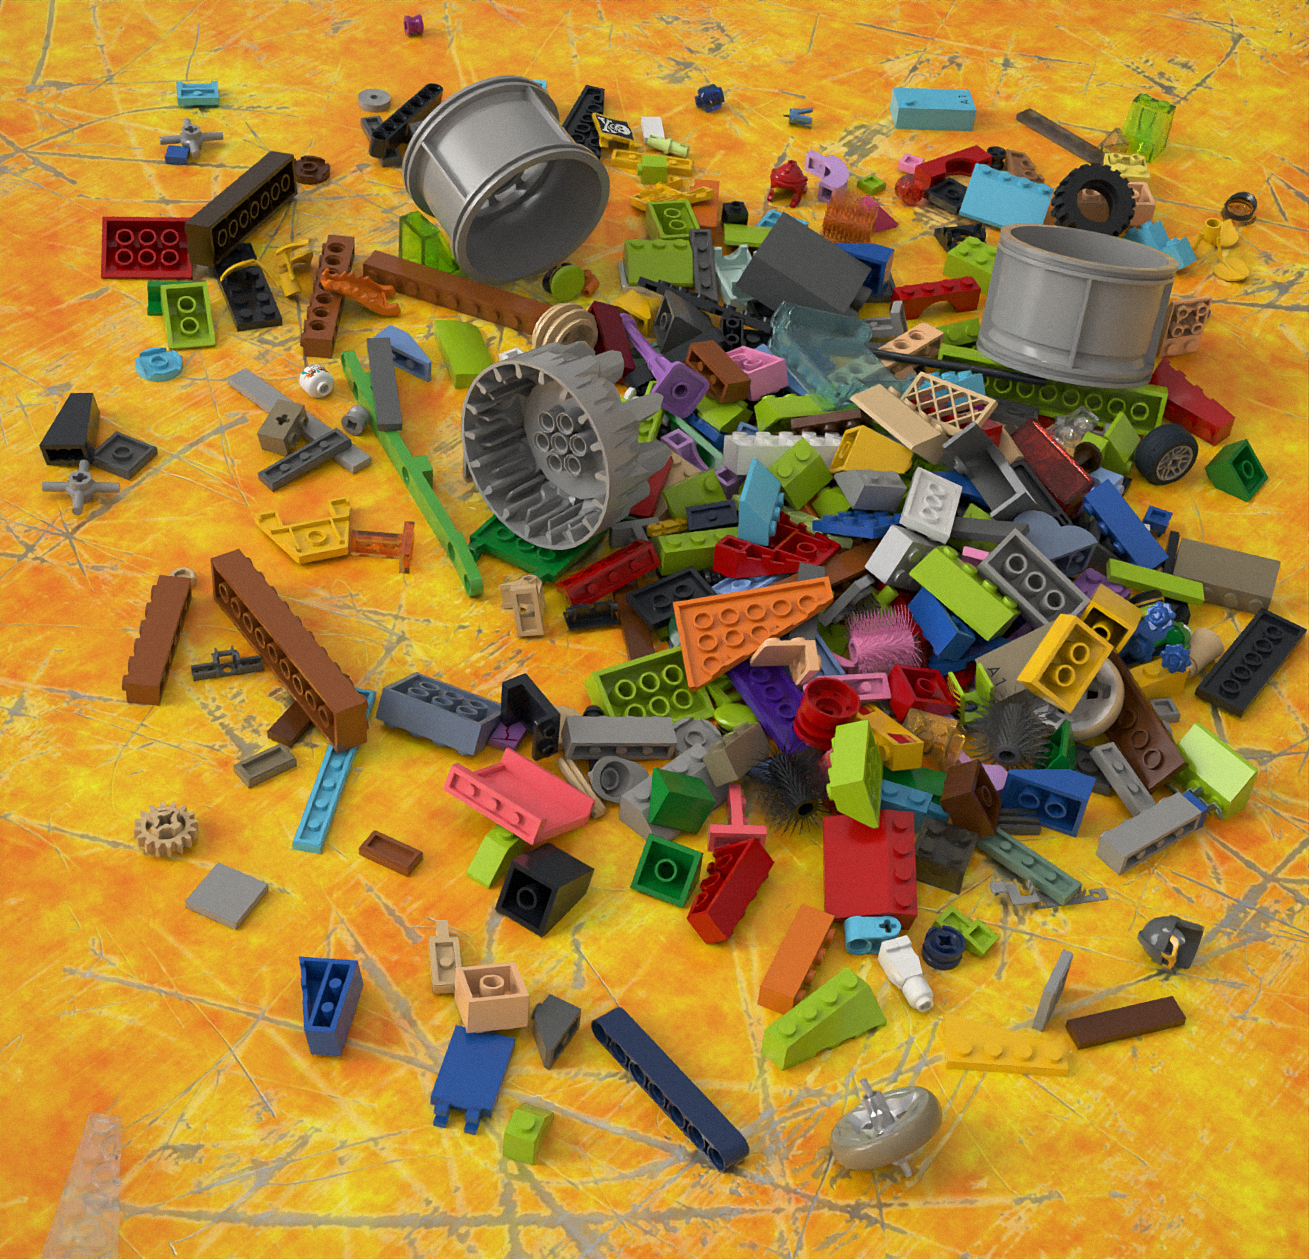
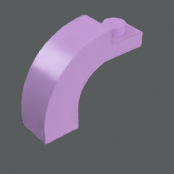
M813 150L808 151L804 170L822 179L819 183L817 199L829 204V197L832 200L831 194L835 195L833 190L837 193L836 195L840 196L837 192L838 190L845 196L849 179V170L846 164L834 155L826 157Z

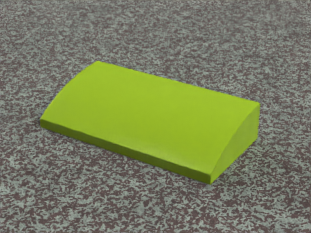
M724 223L722 241L724 245L739 246L747 244L749 247H760L773 227Z
M434 320V337L455 389L470 388L474 379L484 369L493 364L479 328L462 321Z

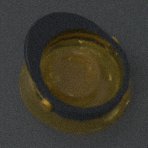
M1239 192L1232 195L1224 202L1221 217L1224 221L1231 219L1235 226L1244 227L1251 225L1256 221L1255 210L1257 208V200L1255 196L1248 192Z

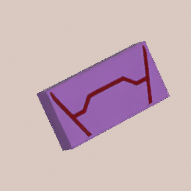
M500 722L489 738V745L504 751L507 747L516 751L528 731L521 722L505 727Z

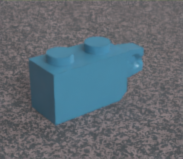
M882 779L880 810L914 812V834L922 832L924 825L945 829L949 819V814L944 812L940 805L931 802L933 794Z

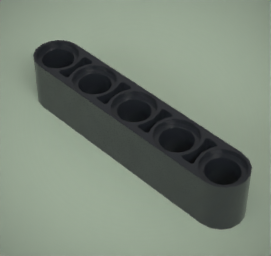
M712 328L663 355L671 363L680 361L685 364L691 343L714 340L725 353L731 351L732 343L719 328ZM646 363L628 373L624 379V385L627 389L629 387L636 388V396L640 397L641 387L648 386L650 381L657 380L648 369Z

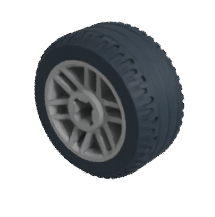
M1176 423L1164 424L1150 431L1141 440L1135 452L1134 463L1137 470L1150 483L1154 485L1174 483L1181 479L1194 465L1198 455V444L1195 438L1183 426Z

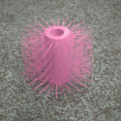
M891 607V617L887 624L888 618L886 615L884 619L882 609L881 619L879 612L877 619L874 609V619L871 621L868 618L869 614L866 619L864 612L862 625V614L858 622L859 616L857 612V621L855 618L852 627H850L849 644L846 645L849 651H846L849 652L850 656L848 657L856 665L854 674L855 670L856 674L857 670L859 674V669L860 674L862 672L863 674L872 673V669L873 673H876V671L877 673H884L887 669L886 674L888 675L889 670H892L894 664L904 665V661L907 666L912 664V655L913 657L915 656L914 648L917 649V647H914V643L918 642H914L913 638L916 635L912 636L910 628L908 630V624L906 626V608L905 620L902 611L903 623L901 616H899V607L898 616L895 610V618Z

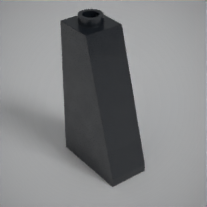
M70 393L39 445L47 465L80 464L81 460H87L90 464L94 462L100 411L93 393Z

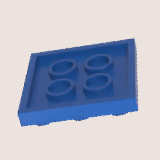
M853 509V512L840 511L838 515L825 514L823 519L812 521V531L871 539L884 537L892 524L903 528L906 527L899 523L902 513H895L891 516L888 515V511L868 513V510Z

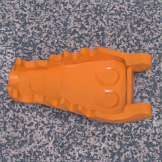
M326 268L320 275V282L326 291L336 292L354 299L361 307L370 309L380 315L397 316L401 313L397 303H387L386 298H393L396 294L395 288L392 285L377 284L369 276L363 277L362 273L355 276L354 271L346 274V271H344L341 275H338V273L330 274L329 268Z

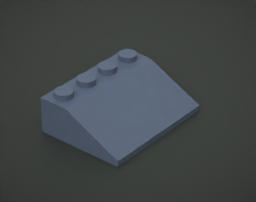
M415 672L383 688L376 719L384 721V724L388 727H400L408 730V733L412 736L429 738L433 740L435 745L455 748L461 755L474 756L484 750L489 743V738L501 722V704Z

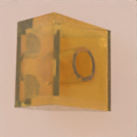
M910 708L903 723L904 728L924 742L921 766L946 774L949 767L955 766L968 735L959 721Z

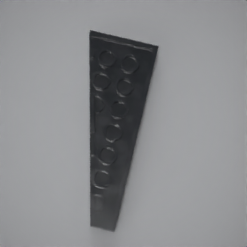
M585 85L562 126L576 143L590 149L600 160L601 146L599 145V134L592 114L594 112L603 115L605 89Z

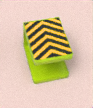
M981 663L976 664V690L964 694L953 672H948L947 687L958 705V708L953 713L962 726L976 722L973 718L983 717L977 712H965L966 703L975 704L978 707L976 711L979 712L987 710L978 704L985 705V707L988 706L987 709L989 707L993 708L986 700L993 703L994 686Z

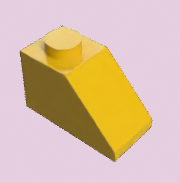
M634 290L615 299L614 306H618L620 314H629L636 321L638 331L647 338L650 334L651 324L649 299Z

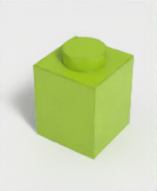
M642 155L641 163H637V176H640L641 184L656 185L660 181L663 184L666 183V156Z

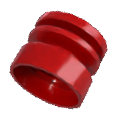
M823 677L812 680L805 688L797 715L793 721L796 735L801 741L804 739L803 742L806 745L811 741L810 747L815 746L818 750L828 751L832 748V738L835 737L836 726L855 721L861 706L860 697L851 686L838 679Z

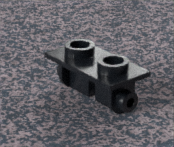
M612 600L594 602V608H590L589 603L571 604L563 612L569 631L619 625L615 613L618 612L617 602H612Z

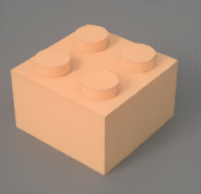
M515 962L456 968L454 998L467 1033H483L501 1029L512 1030L528 1026L529 994Z

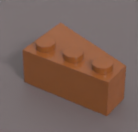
M714 340L691 343L685 365L708 380L709 389L705 395L721 403L745 400L751 379Z

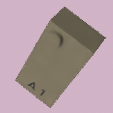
M1056 620L975 659L976 664H982L994 686L995 698H998L1003 705H1006L1005 699L1007 704H1010V700L1013 701V699L1015 703V686L1016 703L1018 701V704L1020 700L1023 704L1026 699L1031 701L1038 697L1035 694L1033 695L1030 690L1016 679Z

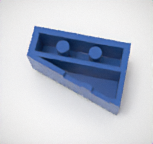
M922 587L907 605L913 615L912 619L921 627L923 637L931 643L934 648V654L940 659H949L957 663L976 640L973 629L926 588Z

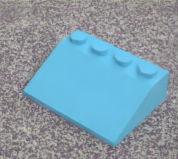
M976 163L958 215L1000 229L1011 224H1043L1054 188L1046 184L1032 182L1025 177L1011 175L1007 171H999L988 165Z

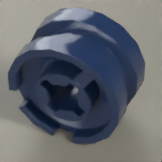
M943 925L942 928L934 926L926 933L921 956L934 969L952 970L958 966L962 959L966 941L963 935L951 926Z

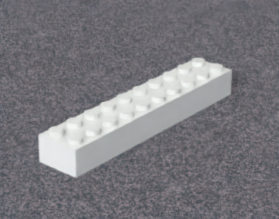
M733 432V435H724L723 465L736 475H747L753 458L758 459L768 469L803 437L819 453L829 469L843 435H839L838 432H825V435H816L815 432H802V435H793L794 433L779 432V435H770L769 432H756V435H747L745 432ZM877 432V433H879V434H881V435H883V436H885V437H887V438H889V439H891V440H893V441H895V442H897V443L903 445L904 447L908 448V447L905 446L901 441H899L895 436H893V435H885V433H883V432ZM946 451L936 465L913 452L911 456L913 460L912 465L904 474H914L917 467L929 472L944 471L946 468L953 466L956 461Z

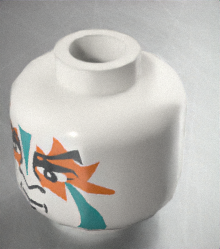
M312 364L306 367L300 375V386L312 398L319 399L328 396L334 387L333 376L321 365Z

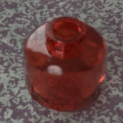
M912 175L902 176L895 184L896 196L906 204H916L924 196L925 188L923 183Z

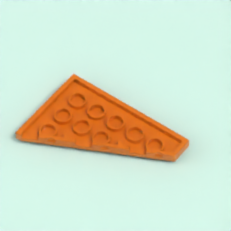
M829 576L673 602L689 693L698 691L754 655L766 639L784 636L832 605L834 598Z

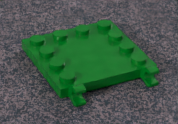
M494 514L470 535L468 547L475 563L480 559L483 551H486L532 573V575H536L542 581L544 587L546 581L554 584L608 532V529L576 547L552 550L525 541L505 526Z

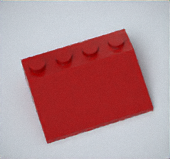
M102 217L101 279H192L193 264H190V257L187 252V234L185 233V222L190 217Z
M880 810L878 828H871L847 815L823 818L824 912L835 916L834 923L844 924L845 920L852 916H891L900 922L901 930L910 929L918 916L914 812Z

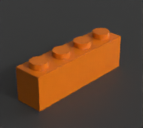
M695 179L694 187L690 186L689 191L703 186L714 190L715 198L690 204L700 229H711L712 243L714 245L720 181Z
M805 904L801 905L760 986L757 1005L784 1015L805 999L806 991L804 989L806 985L812 986L817 972L815 967L816 965L821 966L825 959L827 949L824 948L826 944L831 946L837 932V929L833 928L834 915Z

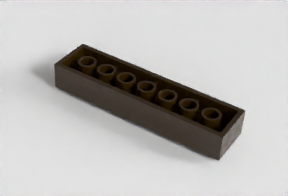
M270 151L185 222V233L187 234L188 242L187 252L190 257V264L214 268L298 194L294 154Z

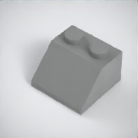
M850 470L835 473L834 476L853 509L896 511L907 489L898 473L893 471Z

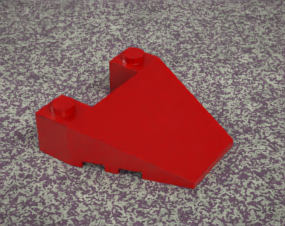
M781 511L775 537H770L768 546L757 545L728 534L716 543L713 571L722 574L724 577L734 579L798 572L800 562L823 566L840 550L841 545L819 532H816L814 535L807 530V525L802 522L798 523V525L790 521V515Z

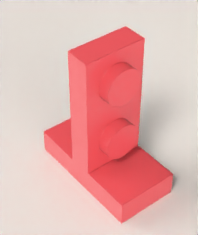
M729 784L726 801L728 825L710 824L707 841L708 852H714L717 848L754 837L765 848L766 826L748 825V817L743 816V812L746 811V796L741 795L740 784Z

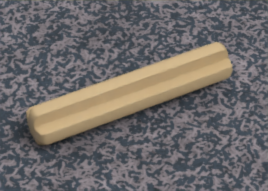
M565 756L559 757L558 767L570 785L596 800L591 816L596 819L604 816L605 805L573 759H566Z

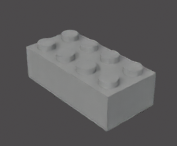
M892 524L864 567L884 584L919 592L923 586L910 576L909 573L935 547L942 545L945 547L950 546L958 553L960 560L962 554L947 542L944 544L939 541H933L920 532Z
M1016 528L976 567L978 570L977 574L984 580L992 581L998 587L997 591L1004 597H1011L1018 604L1017 608L1022 611L1019 615L1035 630L1056 620L1060 614L1071 612L1072 615L1076 616L1091 601Z

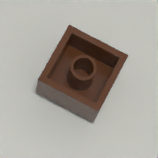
M975 759L949 767L946 780L944 781L943 793L940 797V804L943 811L947 812L952 819L955 832L957 834L960 833L965 843L995 835L1002 799L980 760Z

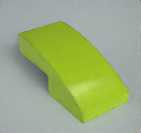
M952 904L932 924V927L936 926V928H942L943 925L957 929L966 941L965 950L982 956L999 939V936L977 918L972 923Z

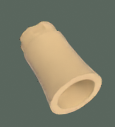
M1198 628L1191 636L1189 643L1191 648L1188 649L1190 650L1189 658L1191 665L1187 667L1189 669L1187 679L1197 675L1206 665L1223 654L1224 646L1221 639L1210 629Z

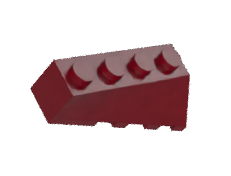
M593 301L588 312L594 316L597 323L598 338L594 347L595 355L610 350L621 352L624 360V370L622 377L616 384L624 385L626 375L635 370L636 366L632 358L618 306Z

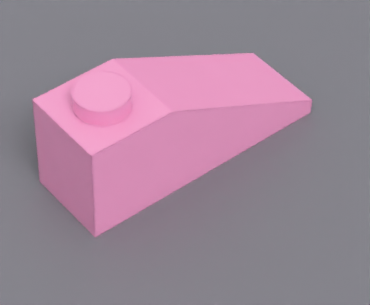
M886 673L816 677L835 678L847 683L860 697V704L891 699ZM806 683V684L803 685V690H804V691H805V688H806V686L808 685V683Z

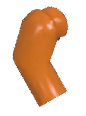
M586 269L583 271L585 282L581 293L584 297L589 298L599 287V281L592 274L591 270Z

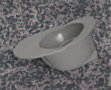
M616 756L601 758L587 775L590 777L591 786L598 796L618 804L621 803V796L649 777L648 772L643 766Z

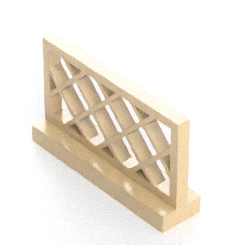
M922 371L900 397L903 401L905 398L908 400L916 399V412L935 406L936 412L928 414L933 419L930 423L933 426L938 423L948 431L946 436L949 439L962 430L960 428L961 424L975 421L981 428L998 406L997 401ZM923 381L931 384V387L918 390ZM944 389L949 390L950 394L937 398L936 392ZM933 394L932 400L921 403L920 397ZM963 396L968 397V402L956 405L955 399ZM951 401L952 407L939 410V404ZM987 405L984 410L975 413L974 406ZM970 408V415L958 418L957 412ZM954 413V420L942 422L941 417Z

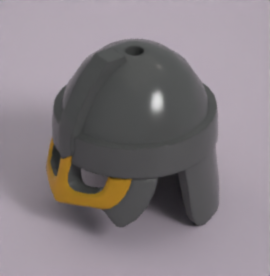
M1174 915L1156 917L1150 920L1143 930H1140L1137 939L1148 956L1152 958V962L1163 966L1175 974L1176 971L1172 968L1174 965L1184 969L1191 967L1203 936L1204 926L1183 920Z

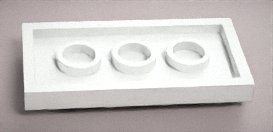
M917 467L913 474L899 523L907 529L918 531L928 536L933 541L946 544L950 537L963 487Z

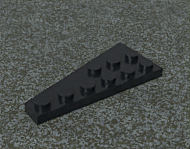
M640 276L637 285L664 296L665 290H670L698 309L724 318L744 319L743 325L771 335H779L781 328L774 326L775 321L765 317H762L761 320L755 319L756 314L745 310L742 313L736 312L737 308L725 303L724 306L717 305L718 301L708 296L691 292L680 286H674L666 281L659 279L657 283Z

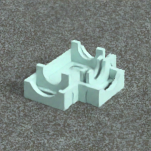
M747 244L739 245L736 251L722 256L721 247H714L717 288L723 303L736 307V312L747 311V301H754L756 299L735 286L752 259Z

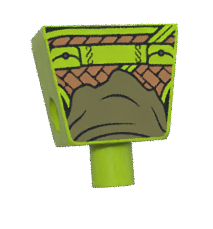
M886 585L881 591L871 587L873 591L863 601L854 606L856 609L844 621L846 620L849 628L852 627L855 618L857 621L858 612V622L862 614V625L864 612L866 619L869 614L868 618L871 621L874 619V609L877 619L878 612L881 619L882 609L884 619L887 615V624L891 617L890 603L899 595L897 590L891 585Z

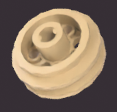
M577 303L557 304L548 309L536 323L532 333L533 349L553 342L568 345L577 341H586L594 350L598 338L596 320L591 313Z

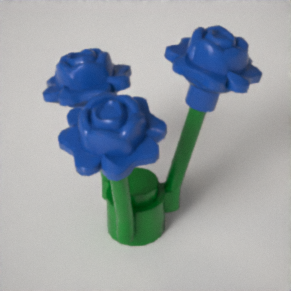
M1158 601L1154 606L1147 608L1148 615L1144 618L1149 624L1150 630H1157L1163 633L1166 628L1172 626L1174 628L1167 632L1165 639L1154 642L1142 632L1132 635L1131 642L1128 644L1129 654L1131 658L1137 659L1140 664H1143L1145 661H1151L1152 653L1155 650L1154 647L1166 645L1165 650L1160 653L1162 667L1168 668L1170 673H1184L1186 667L1191 665L1189 658L1190 650H1188L1191 648L1189 644L1191 634L1187 628H1184L1183 622L1172 620L1176 617V613L1172 611L1171 605Z

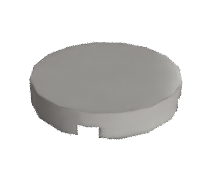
M687 717L677 721L673 725L677 739L673 756L678 757L696 743L701 744L710 751V745L722 740L720 731L714 724L701 718L700 721L693 720L694 717Z

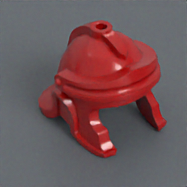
M788 160L787 163L779 166L778 169L773 168L771 170V188L767 200L771 202L774 188L777 186L783 189L794 190V196L790 203V207L794 208L800 203L802 193L806 194L808 190L806 187L808 179L804 176L796 161Z

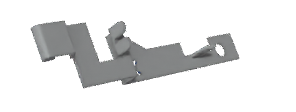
M1028 879L1027 887L1031 894L1028 896H1021L1015 883L1004 884L1003 880L989 883L994 896L1006 892L1013 906L1035 903L1037 909L1062 906L1045 893L1035 890L1033 884H1031V879ZM1104 888L1089 890L1091 894L1089 896H1085L1086 890L1084 889L1083 892L1080 890L1078 896L1072 898L1064 906L1107 900L1109 898ZM1097 893L1100 897L1096 898L1093 894ZM1045 900L1046 905L1040 906L1041 902Z

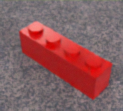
M1164 357L1153 372L1150 383H1148L1168 388V397L1163 417L1172 423L1183 426L1188 432L1216 446L1230 435L1235 417L1213 398L1210 400L1206 397L1201 387L1192 385L1185 379L1186 375L1181 370L1176 371L1171 367V362Z
M756 837L717 848L713 852L715 862H710L706 869L709 877L702 880L700 884L702 893L695 897L687 916L688 922L706 945L718 941L725 942L733 935V929L736 924L744 917L749 903L757 896V890L769 876L768 873L775 862Z

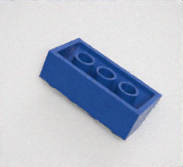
M1109 479L1083 497L1082 502L1084 504L1082 507L1088 516H1094L1099 523L1097 524L1098 529L1104 536L1108 535L1114 542L1112 546L1118 555H1124L1130 564L1152 570H1158L1163 566L1169 556Z

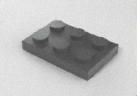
M867 574L855 581L818 620L826 627L831 623L836 625L844 618L846 619L847 615L849 616L850 612L852 613L856 609L854 606L863 601L873 591L870 586L875 580Z

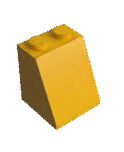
M861 425L845 430L828 470L832 476H835V473L867 469L885 472L893 471L900 475L907 472L911 467L913 451Z
M1100 583L1090 597L1091 601L1083 608L1078 618L1113 645L1119 654L1136 630L1144 611Z

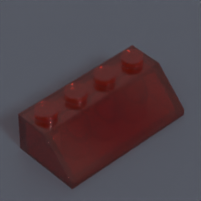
M1031 417L1015 430L1010 437L1023 454L1024 461L1068 518L1077 515L1083 504V497L1091 491L1096 481Z

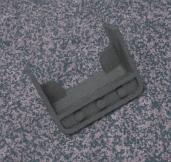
M975 421L942 445L956 461L953 466L961 476L967 475L992 510L990 513L992 516L991 520L1013 522L1020 513L1025 511L1037 510L1044 512L1000 449Z

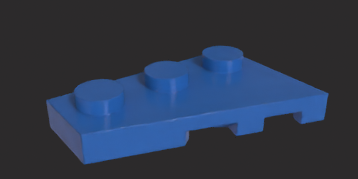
M694 410L688 417L684 418L706 435V438L713 442V446L723 451L724 435H730L729 433L718 430L699 417L698 413Z
M976 632L974 634L976 640L957 663L949 659L942 660L933 654L921 664L923 668L939 670L941 675L945 676L948 672H956L967 668L968 662L975 661L976 658L1011 641L1001 636L987 641Z

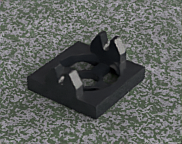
M976 223L975 226L970 224L937 228L934 231V236L946 253L958 245L956 242H962L966 239L960 235L968 234L986 243V228H982V223Z

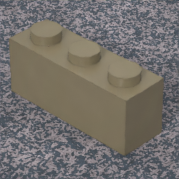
M744 722L734 727L732 732L722 736L721 741L710 745V751L702 759L715 787L738 780L753 768L746 766L757 765L760 762L757 759L763 760L771 753L772 748L759 722L752 725Z

